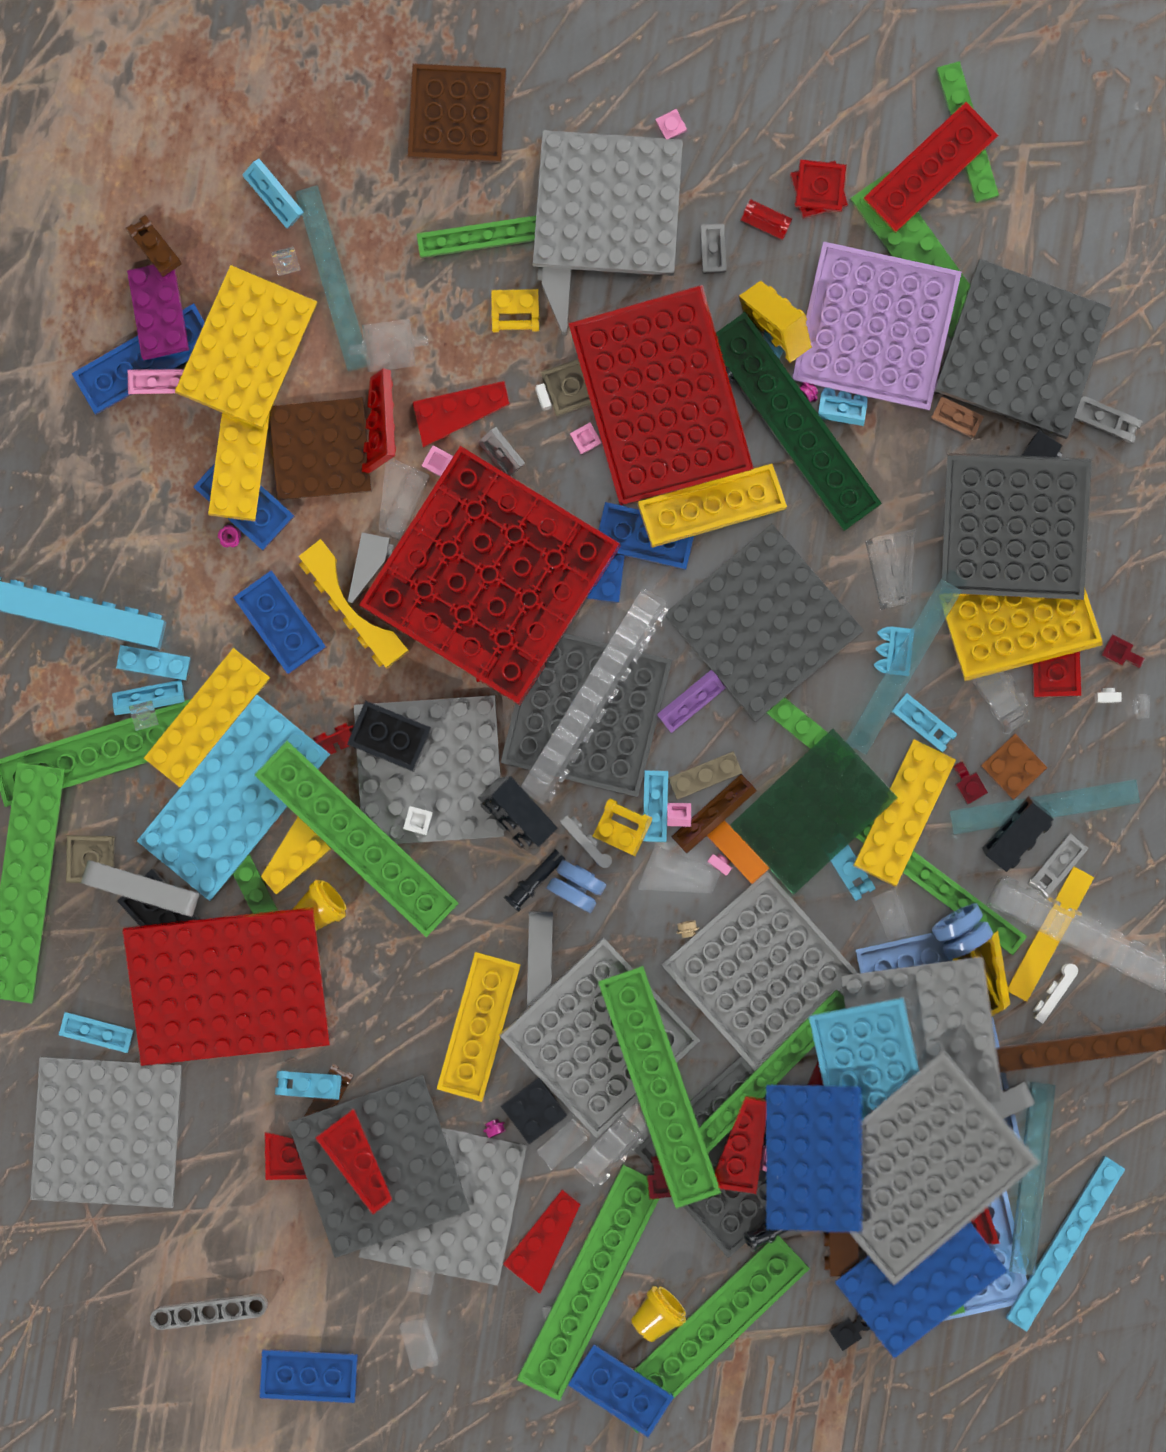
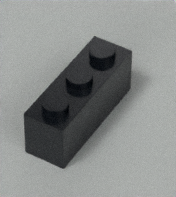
M1028 796L982 849L988 858L1008 872L1010 868L1013 869L1019 864L1021 856L1026 850L1030 851L1035 846L1036 839L1051 828L1054 819L1050 812Z

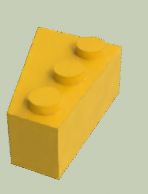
M759 281L739 295L743 313L746 312L753 324L761 332L766 330L773 338L771 343L775 347L780 345L786 352L785 358L790 363L812 348L805 313L801 309L797 310L793 307L787 298H782L778 295L772 286L768 287L762 281Z
M297 817L261 877L273 892L279 895L329 853L332 848Z
M998 931L993 933V936L978 948L952 959L956 961L983 957L991 1016L1005 1010L1010 1005Z

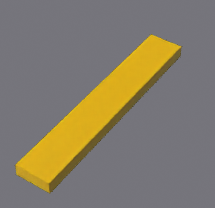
M1075 866L1070 870L1008 985L1009 993L1025 1002L1028 1001L1094 879L1093 876Z

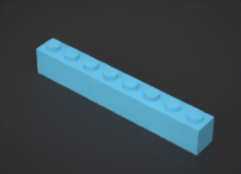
M0 577L1 612L156 649L161 647L167 623L165 620H161L162 615L148 612V615L144 616L138 614V609L125 607L123 611L115 609L116 604L102 601V605L92 603V598L79 596V600L69 598L70 593L56 590V594L48 593L47 588L33 585V589L24 587V582L11 579L10 583L1 582L2 577Z

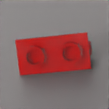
M750 199L740 221L783 240L792 222V218Z
M346 722L335 727V733L327 736L324 732L313 737V740L328 753L334 754L337 752L334 743L338 742L341 750L349 747L347 743L352 733L350 729L354 725L348 726Z

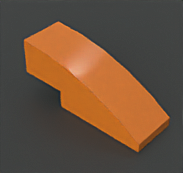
M725 820L707 835L751 884L769 869L763 860Z

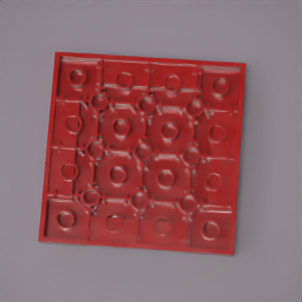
M460 446L359 605L520 706L544 669L545 663L593 587L601 579L621 545Z

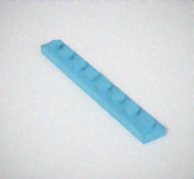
M1103 1156L1005 1318L1024 1331L1029 1329L1125 1171V1168L1108 1157Z

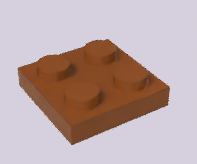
M1016 733L981 765L984 771L1012 800L1048 768Z

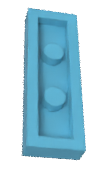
M260 159L253 161L242 176L286 228L293 226L304 213Z
M120 645L116 668L187 681L191 658Z
M182 680L112 693L115 716L185 702Z
M644 771L643 815L646 814L652 817V822L643 842L667 841L668 771Z
M69 1012L64 1013L59 1031L60 1036L125 1053L129 1052L134 1033L133 1029Z

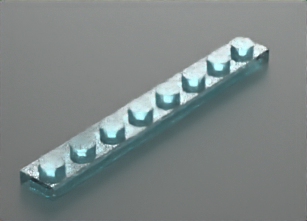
M316 185L296 191L299 206L304 212L302 217L347 370L350 372L370 366L319 187Z
M942 579L940 580L847 739L846 743L864 754L868 753L959 597L960 589Z
M1136 780L1031 797L1050 812L1053 818L1140 803ZM1026 798L949 811L953 835L1001 827Z
M1030 1082L1029 1091L1035 1104L1027 1108L1023 1143L1038 1159L1039 1164L1019 1180L1009 1272L1035 1275L1056 1085Z

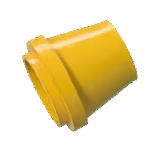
M315 880L309 885V890L292 908L313 907L316 931L334 921L339 922L346 917L344 900L336 889L326 881Z
M653 1286L647 1292L646 1299L631 1318V1322L645 1339L654 1342L673 1328L681 1327L686 1322V1312L681 1303L668 1290L663 1287Z

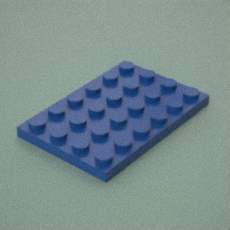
M766 1085L767 1230L862 1232V1086Z
M968 1222L895 1285L869 1255L838 1278L835 1283L892 1357L896 1358L1008 1270L971 1222Z

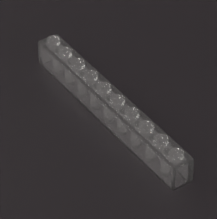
M642 588L521 785V788L530 798L544 805L545 801L548 803L552 801L557 792L553 788L558 781L563 783L569 773V770L566 769L569 762L575 763L582 752L578 749L582 741L588 742L594 732L591 729L595 720L600 722L607 711L603 709L607 701L612 702L619 691L616 689L617 684L620 680L625 682L631 670L628 666L631 661L637 662L644 651L640 648L644 640L649 642L656 631L652 628L657 620L661 622L668 612V609L665 608L667 602L645 588Z
M1006 876L997 880L986 903L987 906L1166 995L1165 954L1156 950L1152 953L1145 949V944L1137 940L1130 942L1124 939L1125 935L1114 929L1110 932L1102 928L1104 924L1095 919L1088 921L1081 917V912L1072 908L1066 910L1060 907L1061 903L1050 897L1045 899L1039 896V891L1031 887L1025 889L1019 886V882L1011 877Z

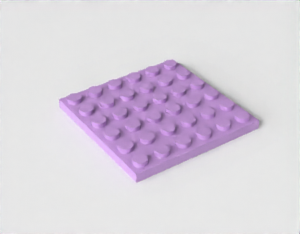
M823 241L806 315V324L812 348L796 359L792 376L793 380L930 411L962 272Z

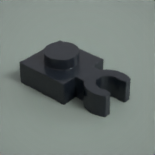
M858 1314L855 1322L852 1323L848 1317L829 1330L842 1351L862 1339L859 1334L860 1331L871 1329L868 1325H862L860 1314Z

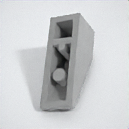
M538 267L537 280L542 281L543 291L561 334L567 335L571 269Z
M367 533L361 534L348 597L349 604L354 605L383 568L387 558L392 554L394 545L390 544V538Z

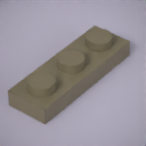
M733 751L669 777L668 780L678 800L742 774V770Z

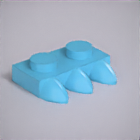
M824 388L820 397L818 414L821 419L864 426L868 402L867 397L855 395L852 399L850 393L840 391L836 397L834 389Z
M885 627L877 632L881 638L889 641L875 648L879 654L887 657V659L874 663L877 670L886 674L910 675L915 629Z

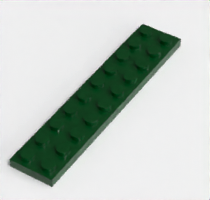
M746 312L717 331L716 335L724 364L732 372L736 383L842 531H845L880 506L882 502Z

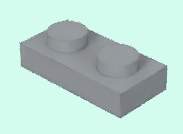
M724 224L701 225L703 273L726 272Z
M497 427L491 429L478 442L499 470L509 476L514 475L525 464Z

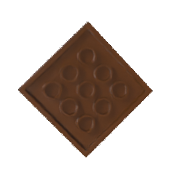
M412 63L408 158L502 163L506 68Z
M363 397L272 406L270 424L277 500L372 492L370 474L362 472V463L367 462V453L363 452L364 442H367Z

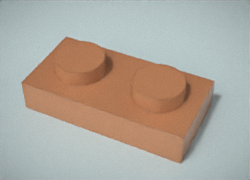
M944 397L940 398L931 419L971 438L975 437L984 416Z

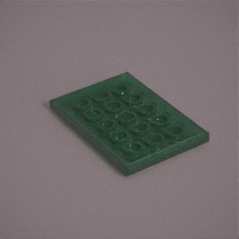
M833 728L733 821L730 826L795 895L895 802L898 797Z

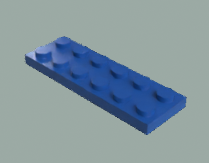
M194 303L183 309L189 345L188 351L143 360L139 339L136 336L71 373L95 415L132 395L128 394L127 370L177 369L188 362L205 324Z

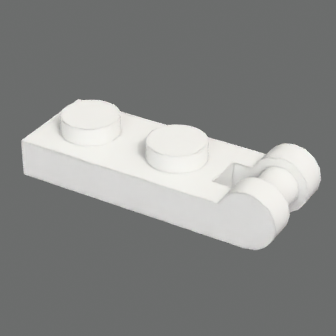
M1064 964L1062 966V976L1058 982L1054 980L1046 991L1049 993L1044 1002L1040 1000L1033 1009L1035 1015L1032 1018L1042 1024L1045 1022L1077 976L1078 968L1076 965Z

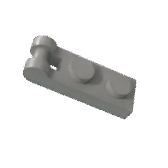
M1085 396L1081 397L1074 418L1077 421L1132 444L1136 439L1135 432L1142 424L1140 419ZM1122 422L1128 424L1126 431L1120 429Z
M565 816L560 821L600 867L608 868L611 865L612 858L608 854L600 853L596 848L599 843L590 834L585 836L580 829L583 826L574 816L571 819Z
M1069 833L1027 884L1031 888L1035 887L1039 890L1043 898H1048L1089 848ZM1044 875L1052 880L1048 885L1041 881Z

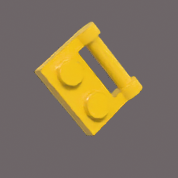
M538 289L491 290L492 333L499 332V330L532 329V332H539ZM532 314V320L499 321V315Z
M610 798L605 805V811L592 837L636 856L651 825L652 817L646 814L642 816L619 805L617 801ZM614 813L639 824L637 831L612 820Z

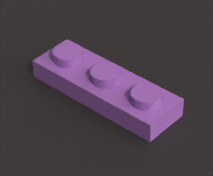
M710 670L660 711L657 716L672 733L726 688L717 675Z

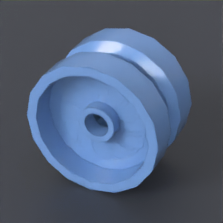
M562 859L557 872L567 878V882L565 883L558 878H552L546 889L591 913L596 905V901L586 895V891L601 895L607 884L595 878L594 874L578 865L574 866Z
M970 904L952 912L932 927V932L938 941H945L942 949L948 959L958 958L973 951L993 936V931L988 922H979L983 917V913L977 904Z

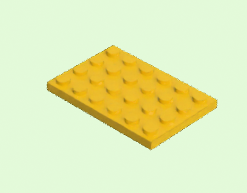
M230 265L175 389V393L263 429L316 308L317 301Z
M1085 588L1084 600L954 593L939 594V601L965 681L1103 645Z

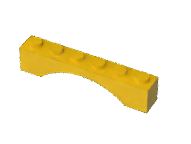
M321 539L298 556L302 560L299 565L307 575L311 572L317 579L313 583L321 593L326 591L331 597L328 600L329 604L336 612L340 609L346 616L342 620L350 630L355 628L360 634L357 637L358 641L365 649L369 646L375 653L371 657L379 667L384 665L388 669L409 652L393 631L381 629L368 623L349 606L339 586L337 559Z

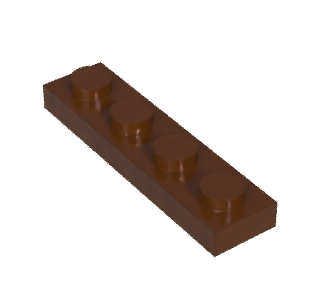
M740 774L691 818V827L682 826L671 837L687 854L757 790Z

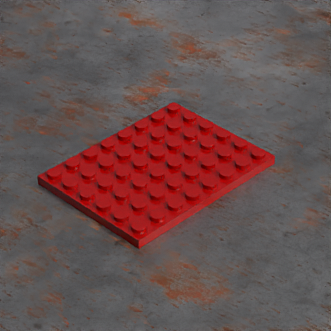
M703 285L568 323L620 505L754 469Z
M313 907L123 928L141 1066L330 1045Z

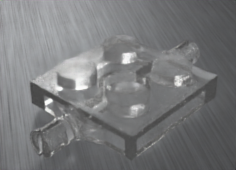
M410 319L362 325V344L349 345L348 349H358L349 351L350 356L363 354L367 360L368 372L380 371L383 368L389 370L416 366L414 357L415 347L428 346L429 341L419 342L428 340V336L414 337L411 332Z

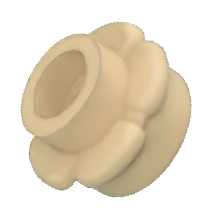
M695 920L681 922L677 924L678 931L676 933L682 934V938L696 935L695 931L699 930V927H697Z

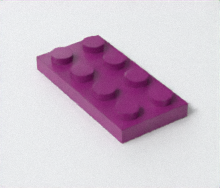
M153 265L127 270L143 360L188 351L189 345L176 270L174 269L164 277L160 275Z

